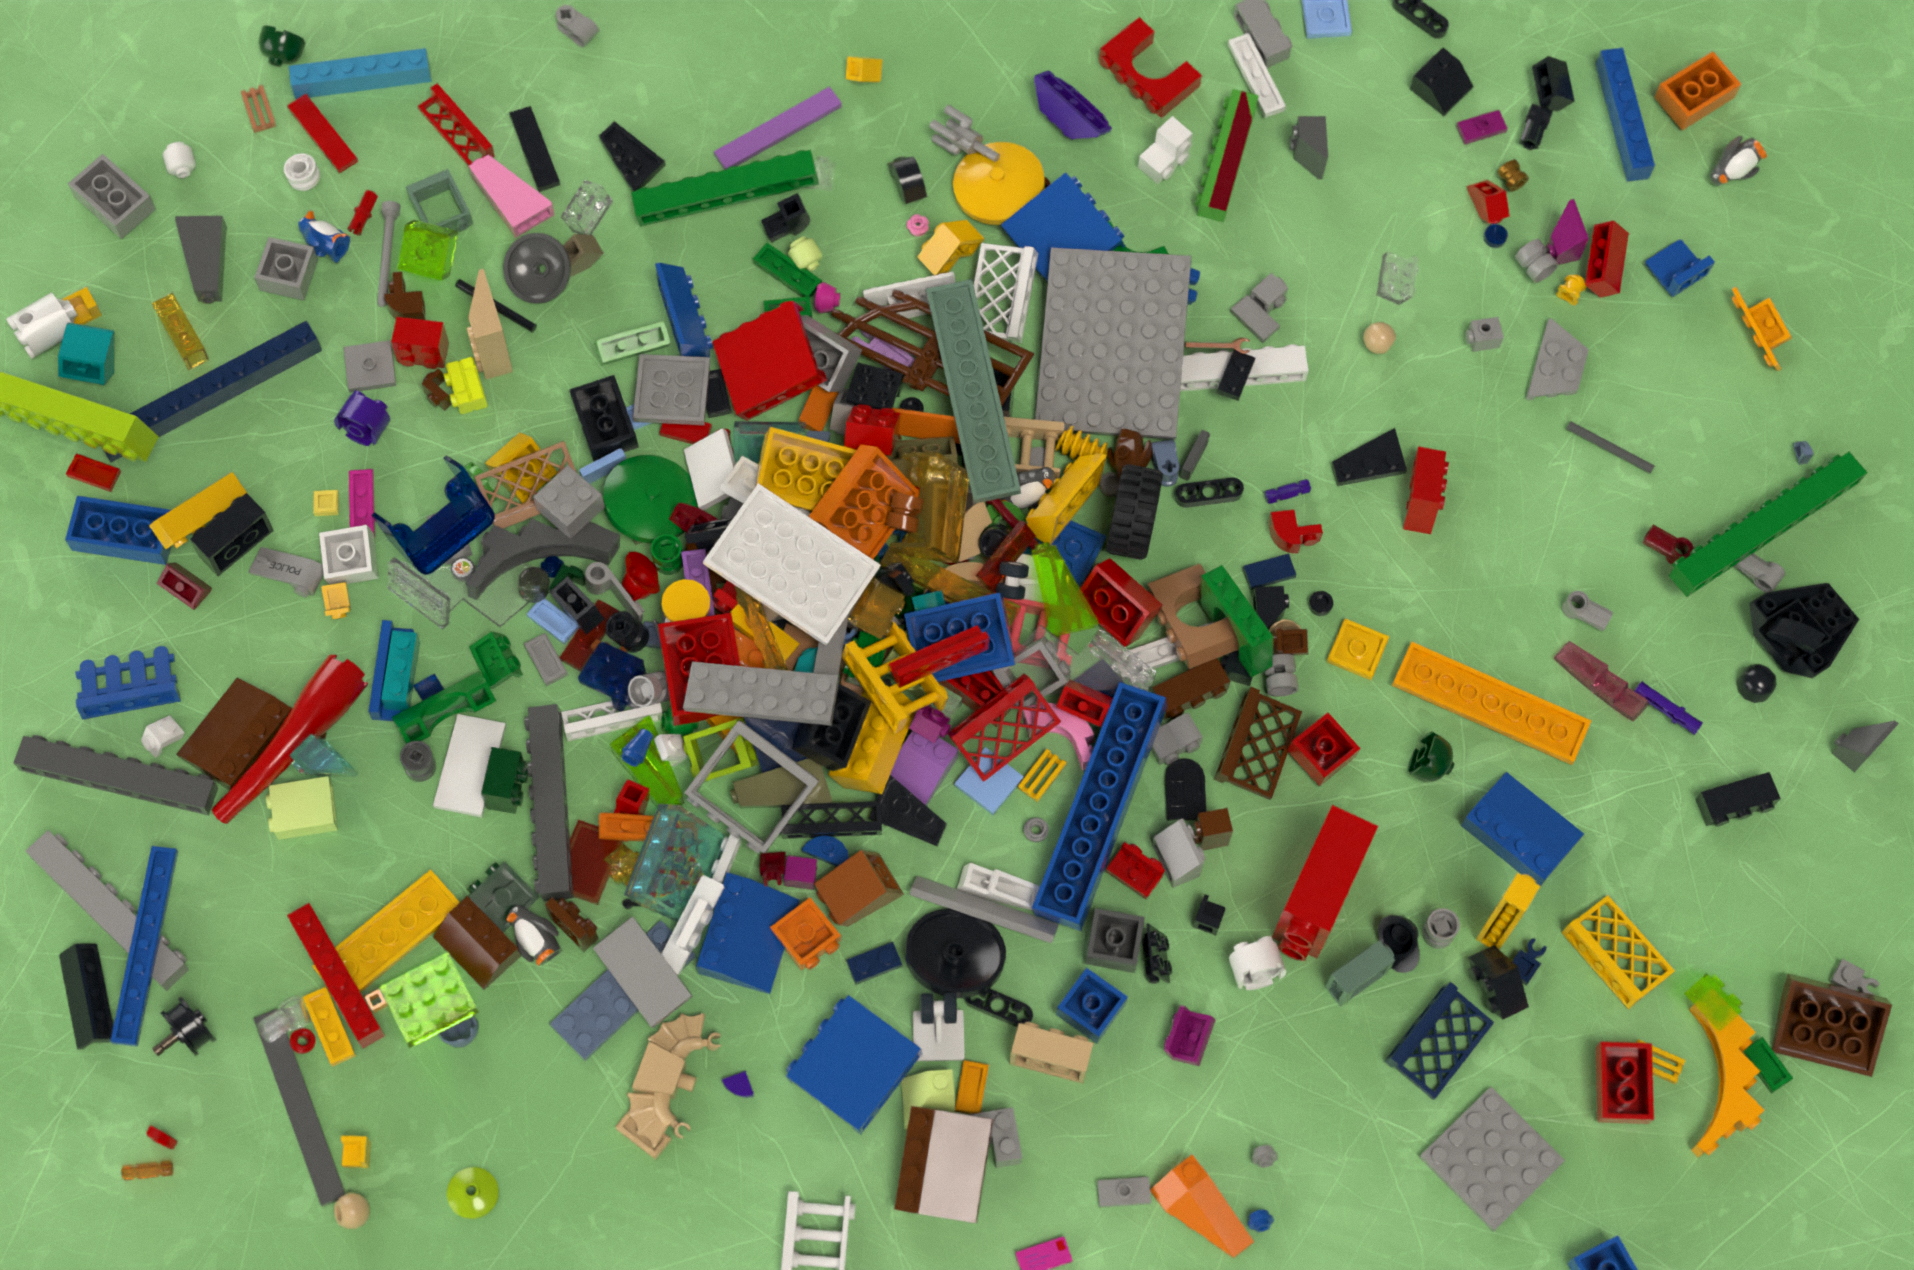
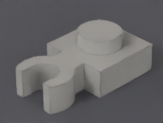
M1844 959L1839 962L1830 983L1836 986L1859 990L1860 992L1872 995L1874 994L1867 990V985L1877 988L1880 984L1873 978H1863L1865 970Z

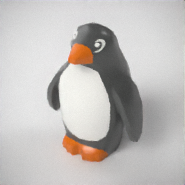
M1742 136L1732 140L1726 146L1722 156L1710 173V179L1713 184L1720 186L1733 179L1743 180L1756 175L1760 168L1755 166L1761 159L1767 157L1760 142L1752 137L1741 142Z
M1043 467L1017 473L1021 494L1001 498V501L1011 502L1021 510L1028 506L1029 510L1036 509L1046 490L1054 484L1057 478L1055 472L1051 468Z
M521 905L513 906L510 909L506 920L513 924L517 947L522 957L528 962H533L535 959L536 964L540 966L563 951L555 936L558 937L559 931L551 921L540 917Z

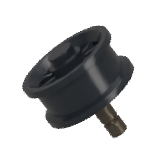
M182 997L178 998L179 1003L168 1012L164 1010L160 1012L171 1026L170 1030L172 1033L163 1039L160 1044L152 1048L157 1056H160L177 1041H180L182 1044L185 1043L191 1052L197 1056L199 1054L197 1050L208 1041H216L204 1025L207 1019L198 1009L193 1012Z

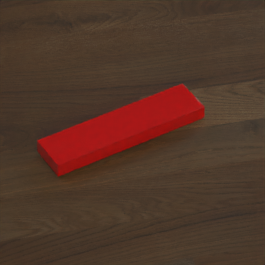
M307 94L287 105L291 114L339 174L358 162L355 154Z

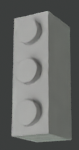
M1244 0L1237 3L1233 17L1244 35L1250 34L1266 68L1289 59L1292 48L1291 40L1283 34L1278 19H1274L1271 14L1269 4L1263 0Z

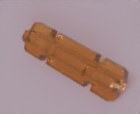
M162 1161L160 1164L157 1162L136 1164L135 1167L124 1165L121 1168L123 1180H134L135 1177L144 1179L159 1177V1175L163 1177L171 1176L174 1172V1166L171 1161Z

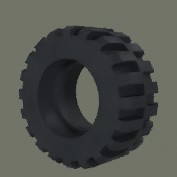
M1131 464L1122 467L1106 548L1110 554L1139 560L1147 558L1163 479V473L1160 470Z

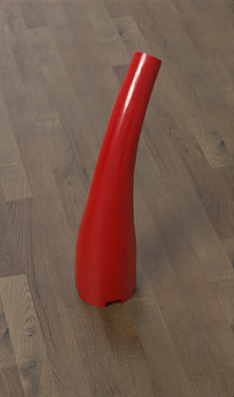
M333 654L323 661L301 691L293 708L265 750L229 792L212 808L213 814L219 821L228 824L307 748L345 715L368 685V682L362 680L365 676L364 672L356 664L348 659L344 663L336 660L337 655Z

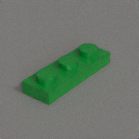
M768 242L753 258L755 265L802 297L810 296L811 298L817 291L818 284L822 283L820 278L805 268L797 267L791 258Z

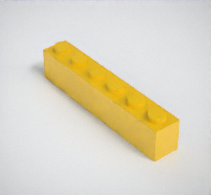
M1516 874L1476 938L1477 941L1487 947L1495 945L1500 950L1540 888L1532 877L1526 874Z

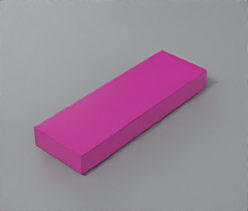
M373 469L349 470L350 528L367 525L374 533L375 538Z

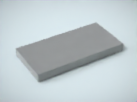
M633 916L593 947L594 951L652 1028L656 1027L693 997Z

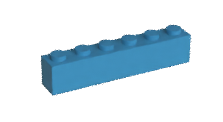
M426 48L289 66L290 83L295 100L304 94L311 98L432 82Z

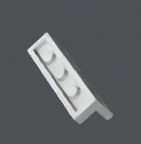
M629 697L561 712L567 741L661 721L663 715L660 703L639 708V706L632 703ZM627 705L632 708L631 710L616 713L620 706ZM602 710L608 714L592 718L597 711ZM574 716H579L584 719L572 723L568 722V718Z

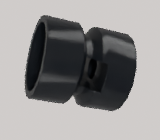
M991 523L986 526L980 538L982 553L990 559H1000L1007 555L1011 548L1012 536L1010 530L1001 523Z
M616 612L606 623V634L620 647L623 646L627 652L636 653L641 651L649 641L650 635L647 627L629 612Z

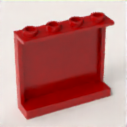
M793 300L781 303L778 308L764 312L757 319L742 323L739 328L723 333L718 339L712 341L735 413L746 421L827 381L825 372L817 366L799 313L803 311V307Z

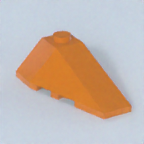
M1193 1154L1173 1168L1150 1189V1193L1165 1212L1185 1223L1191 1230H1195L1207 1238L1209 1242L1232 1258H1235L1254 1243L1210 1176Z

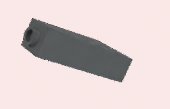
M175 216L192 286L198 301L207 304L222 301L227 231L223 216Z

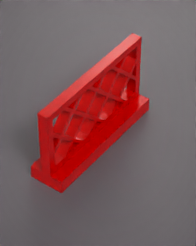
M1023 674L951 729L947 735L981 780L985 782L1061 723V720L1036 688L1031 678ZM1032 691L1037 697L1035 707L1023 706L1024 696ZM1009 708L1018 709L1016 723L1003 721L1004 713ZM1022 710L1034 711L1033 724L1020 723ZM1039 712L1049 713L1053 719L1046 726L1037 725ZM990 723L998 724L996 738L984 736L985 727ZM1002 725L1015 726L1013 740L1001 738ZM1019 727L1032 728L1031 737L1028 740H1017ZM970 738L979 739L977 753L967 752L962 744ZM983 740L996 741L994 755L981 753ZM1000 742L1012 743L1011 753L1007 756L998 755ZM971 756H976V761ZM980 757L993 758L992 767L983 773L979 768Z

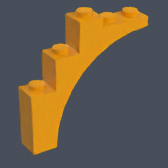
M1713 988L1689 1009L1701 1024L1711 1042L1719 1074L1718 1102L1713 1119L1703 1137L1691 1149L1698 1158L1704 1152L1709 1156L1719 1146L1716 1141L1721 1136L1727 1139L1737 1129L1740 1132L1747 1127L1752 1130L1762 1121L1759 1115L1765 1111L1747 1093V1090L1757 1082L1754 1077L1760 1070L1742 1053L1753 1043L1750 1037L1756 1032Z

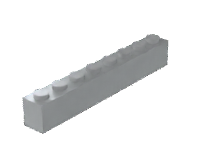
M47 830L26 850V853L129 954L137 918L133 912L136 909L126 899L121 902L116 897L119 894L118 891L110 883L104 885L99 880L102 876L92 866L87 869L82 864L85 859L76 850L70 852L66 848L68 842L59 833L54 836ZM161 934L152 978L167 991L189 969L184 964L187 959L177 949L172 952L167 947L170 942Z

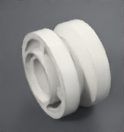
M308 154L293 155L284 165V173L290 185L296 190H310L320 180V171L314 159Z

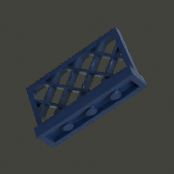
M1452 982L1442 986L1384 1060L1386 1064L1391 1068L1395 1067L1432 1100L1436 1099L1495 1023L1457 991L1458 987ZM1455 998L1463 1004L1464 1014L1452 1015L1451 1003ZM1470 1017H1478L1485 1023L1480 1031L1471 1032ZM1464 1018L1466 1032L1454 1033L1452 1019ZM1447 1019L1449 1033L1437 1034V1021ZM1455 1036H1467L1468 1047L1466 1050L1456 1051ZM1450 1037L1451 1051L1439 1052L1438 1038ZM1433 1038L1434 1053H1422L1421 1042L1423 1039ZM1452 1055L1453 1066L1450 1070H1441L1440 1056ZM1435 1056L1436 1071H1424L1423 1057ZM1418 1057L1419 1072H1410L1403 1066L1408 1058ZM1437 1074L1438 1086L1434 1091L1426 1085L1425 1075Z

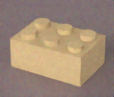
M1031 1022L1019 1023L1009 1064L1083 1084L1093 1043L1089 1042V1039L1084 1036L1074 1035L1073 1038L1065 1036L1063 1031L1057 1029H1049L1047 1031L1039 1029V1025Z

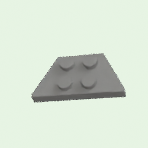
M1550 318L1546 324L1526 400H1533L1534 397L1540 396L1550 398L1560 394H1576L1579 388L1589 349Z

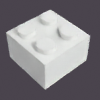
M367 525L319 533L324 579L328 584L340 582L351 584L379 579L374 533Z

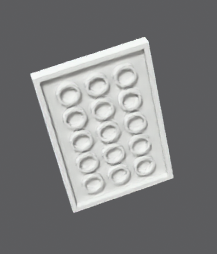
M759 483L703 561L705 566L825 646H827L881 566Z

